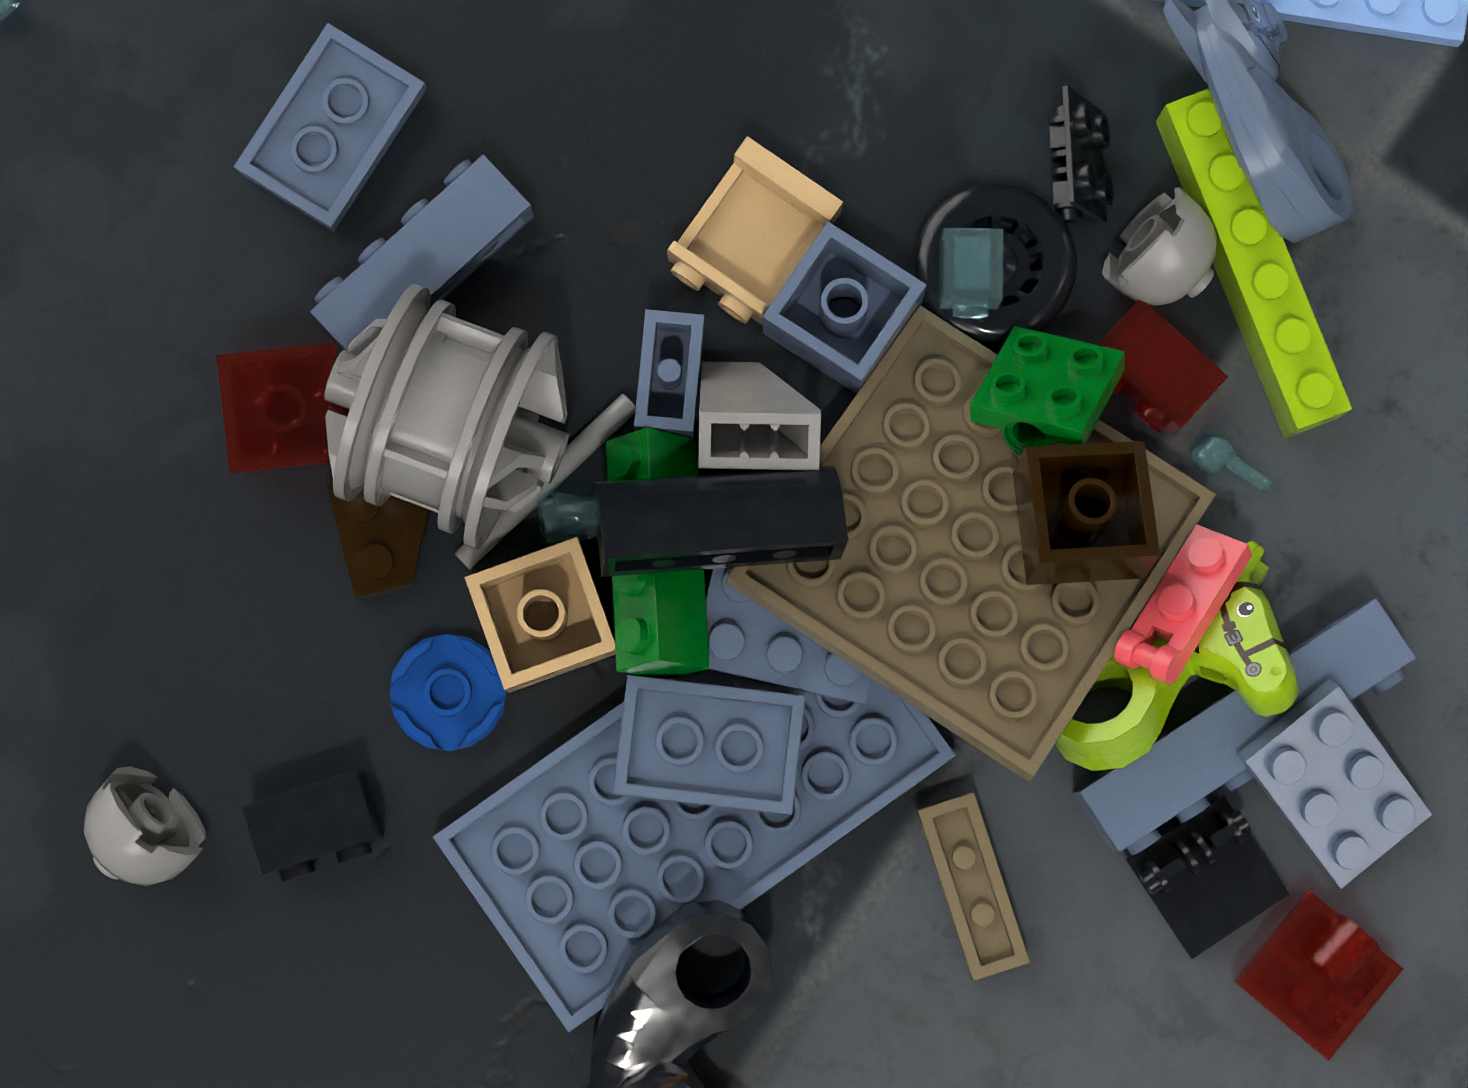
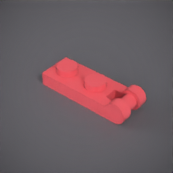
M1196 524L1132 629L1126 630L1119 638L1114 651L1115 662L1130 669H1136L1141 666L1150 670L1152 678L1168 685L1173 684L1251 559L1252 554L1248 544ZM1157 637L1168 641L1167 645H1163L1160 648L1153 646Z

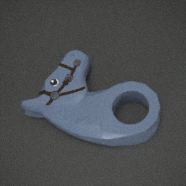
M1167 0L1163 8L1167 22L1203 80L1208 84L1217 114L1238 165L1246 176L1270 224L1281 237L1297 243L1347 220L1354 213L1353 191L1346 168L1333 141L1319 122L1290 98L1276 82L1280 73L1279 51L1284 46L1288 33L1281 16L1274 6L1270 3H1259L1255 0H1205L1207 5L1193 11L1181 0Z

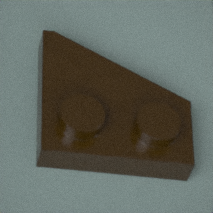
M333 484L327 485L355 598L359 600L415 585L420 562V549L423 537L426 535L430 516L429 509L392 495L382 506L378 507L365 502L364 488L354 500L347 502L335 497Z

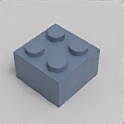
M827 222L763 315V334L857 394L915 311L922 304L927 284L832 223Z

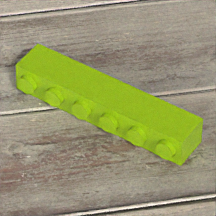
M1209 88L1166 104L1157 118L1156 124L1183 190L1202 207L1213 222L1217 233V251L1213 265L1283 438H1289L1338 419L1352 409L1283 237L1270 224L1246 176L1238 165L1217 114Z

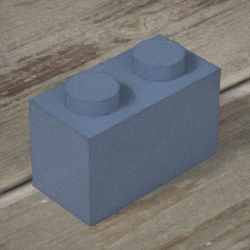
M645 309L634 420L635 431L648 427L694 439L705 331V318L703 314Z

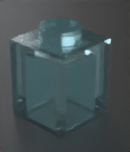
M944 228L940 237L939 309H953V316L958 318L987 317L988 309H998L1003 300V229Z

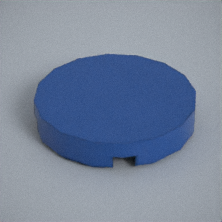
M449 634L425 638L407 650L393 670L390 684L393 716L406 735L427 748L450 752L473 747L493 732L504 714L508 693L503 688L491 652L469 637Z

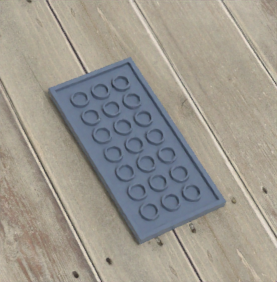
M706 669L666 680L805 696L792 815L613 794L624 702H622L433 836V839L564 1027L570 1032L604 1008L618 976L633 951L669 915L688 903L713 900L722 901L741 910L956 755L929 717L872 679L870 680L865 705ZM699 937V938H697L696 940H694L693 942H691L690 944H688V945L686 946V948H688L689 946H691L693 943H695L696 941H698V940H699L700 938H702V937Z

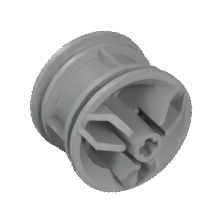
M414 283L403 292L387 319H375L352 340L348 351L343 350L339 354L331 370L324 398L328 402L350 409L348 416L330 410L327 411L325 416L328 453L333 477V493L335 497L350 502L364 488L365 502L378 507L382 506L392 495L437 512L438 529L453 534L461 523L464 522V545L479 550L490 536L502 510L517 512L540 493L544 482L551 484L561 463L569 433L538 422L540 415L565 424L567 419V405L558 349V337L542 332L532 347L527 349V331L512 327L504 336L456 318L455 305L441 299L430 308V290Z

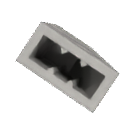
M702 361L699 406V468L819 470L821 409L760 362Z

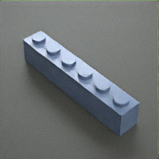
M1373 599L1362 603L1288 652L1295 670L1299 693L1293 705L1285 712L1270 717L1259 716L1243 702L1238 691L1232 688L1160 735L1151 750L1144 756L1124 768L1109 769L1074 791L1073 794L1111 852H1121L1127 848L1132 856L1139 853L1162 837L1156 829L1174 816L1178 818L1180 823H1184L1209 807L1211 804L1206 795L1218 787L1226 784L1228 789L1232 791L1254 778L1237 754L1327 680L1330 679L1342 689L1356 710L1358 707L1353 699L1372 688L1375 694L1378 695L1402 681L1406 677L1402 667L1416 657L1378 600Z

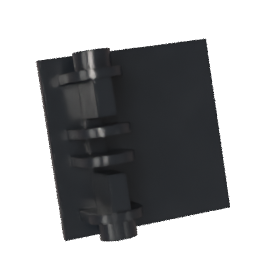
M1068 85L1062 86L1063 105L1055 107L1054 117L1048 120L1050 149L1054 151L1050 154V159L1052 162L1066 163L1067 165L1066 167L1051 170L1052 178L1066 180L1052 182L1053 208L1059 213L1066 224L1082 222V212L1100 223H1107L1106 206L1112 205L1114 198L1112 178L1108 170L1104 171L1103 149L1110 146L1109 122L1107 116L1104 113L1101 114L1099 108Z
M1224 795L1210 803L1209 807L1193 818L1180 823L1163 834L1159 840L1149 847L1126 859L1190 959L1195 958L1290 895L1249 834L1251 827L1239 810H1233Z

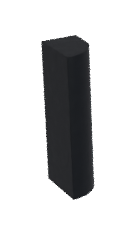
M833 465L819 466V470H761L593 482L601 577L841 559L848 543L842 489L837 470Z

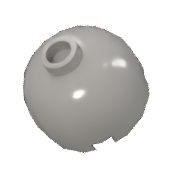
M1180 187L1174 188L1175 199L1170 198L1164 192L1142 209L1119 236L1127 244L1119 258L1117 259L1109 252L1102 270L1104 278L1122 294L1137 303L1156 306L1174 303L1186 294L1193 298L1207 287L1214 276V270L1210 268L1217 251V233L1213 222L1202 207Z
M131 766L117 768L94 794L86 808L84 835L93 855L94 863L104 875L128 883L149 886L171 880L186 869L202 851L203 848H200L199 845L206 838V832L197 812L183 795L173 788L169 793L168 799L159 789L151 785L158 778L157 776Z

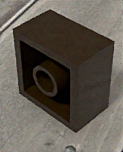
M1145 441L1025 447L1013 471L1026 584L1144 579L1160 557Z

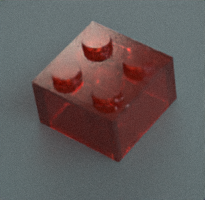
M336 343L216 355L230 474L330 464L325 416L328 410L344 415L342 406L328 402L324 398L326 385L337 359Z

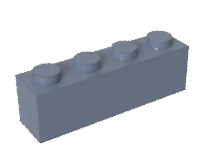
M484 154L473 164L470 160H465L456 166L445 178L444 184L446 188L431 202L424 198L413 205L402 217L401 223L404 226L388 241L383 237L375 240L361 253L358 258V262L361 265L345 280L340 276L334 278L318 292L315 297V301L318 304L310 312L344 350L348 351L352 340L375 319H387L398 299L410 285L415 283L430 290V308L438 300H444L534 218L531 204Z

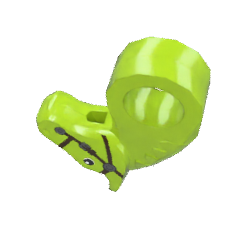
M1255 541L1246 543L1252 554L1251 559L1173 684L1168 685L1152 678L1150 670L1141 666L1136 669H1130L1116 663L1113 653L1089 692L1103 687H1117L1130 692L1132 697L1126 709L1117 717L1106 722L1086 724L1071 718L1055 743L1067 761L1091 771L1124 768L1147 754L1162 731L1179 691L1192 675L1228 685L1238 691L1243 702L1259 716L1270 717L1280 714L1293 705L1299 693L1295 670L1270 603L1259 587L1269 570V567L1260 561L1265 551L1262 546ZM1141 612L1139 613V615L1137 616V618L1135 619V621L1133 622V624L1131 625V627H1130L1129 630L1132 629L1133 625H1134L1135 622L1137 621V619H1138V617L1140 616ZM1157 637L1153 646L1160 648L1163 645H1167L1168 641Z

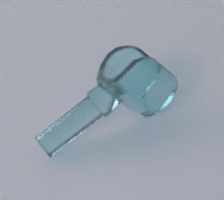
M1205 438L1191 451V459L1209 476H1213L1225 465L1231 472L1263 492H1266L1272 484V480L1236 456L1234 448L1224 438Z

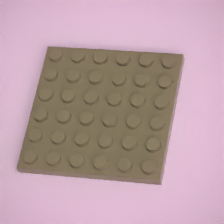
M920 305L820 446L819 466L833 465L837 470L842 489L848 543L841 559L734 567L728 576L726 584L1027 782H1030L1113 655L1119 638L1126 630L1130 629L1216 494L1146 450L1160 557L1144 579L1027 585L1013 471L1021 455L1006 444L1000 428L971 422L970 403L995 361L997 354ZM1098 419L1086 444L1134 441Z

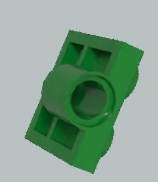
M1014 326L970 403L971 422L1000 428L1006 444L1020 455H1022L1025 447L1054 446L1055 443L1064 445L1086 444L1125 370V351Z

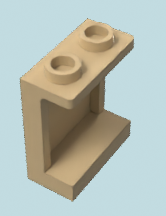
M747 136L734 154L733 165L678 242L673 241L667 249L668 261L674 264L670 271L690 288L699 291L702 285L722 297L718 305L738 321L746 324L752 318L763 325V315L827 222L834 225L841 215L843 201Z

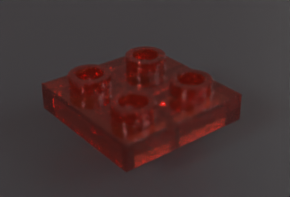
M1306 891L1233 980V983L1323 1059L1329 1061L1404 968L1380 949L1379 944L1358 925L1342 914L1335 912L1312 891Z

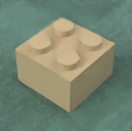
M577 537L464 577L503 688L507 692H514L616 655L615 638L582 546Z

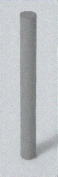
M622 393L565 448L561 463L551 484L544 482L540 493L517 512L502 510L490 536L479 550L463 544L454 553L469 570L635 414L636 406Z

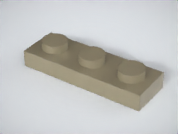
M974 792L916 810L971 979L976 981L1030 963Z

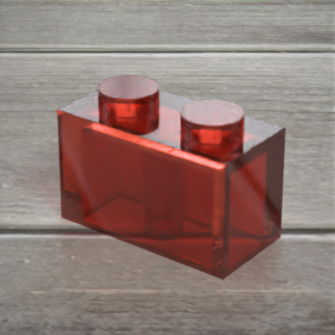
M1140 299L1098 344L1099 346L1125 351V370L1113 393L1117 394L1122 390L1138 405L1134 409L1136 415L1148 427L1158 433H1161L1164 429L1172 436L1177 433L1228 378L1221 369L1146 302Z

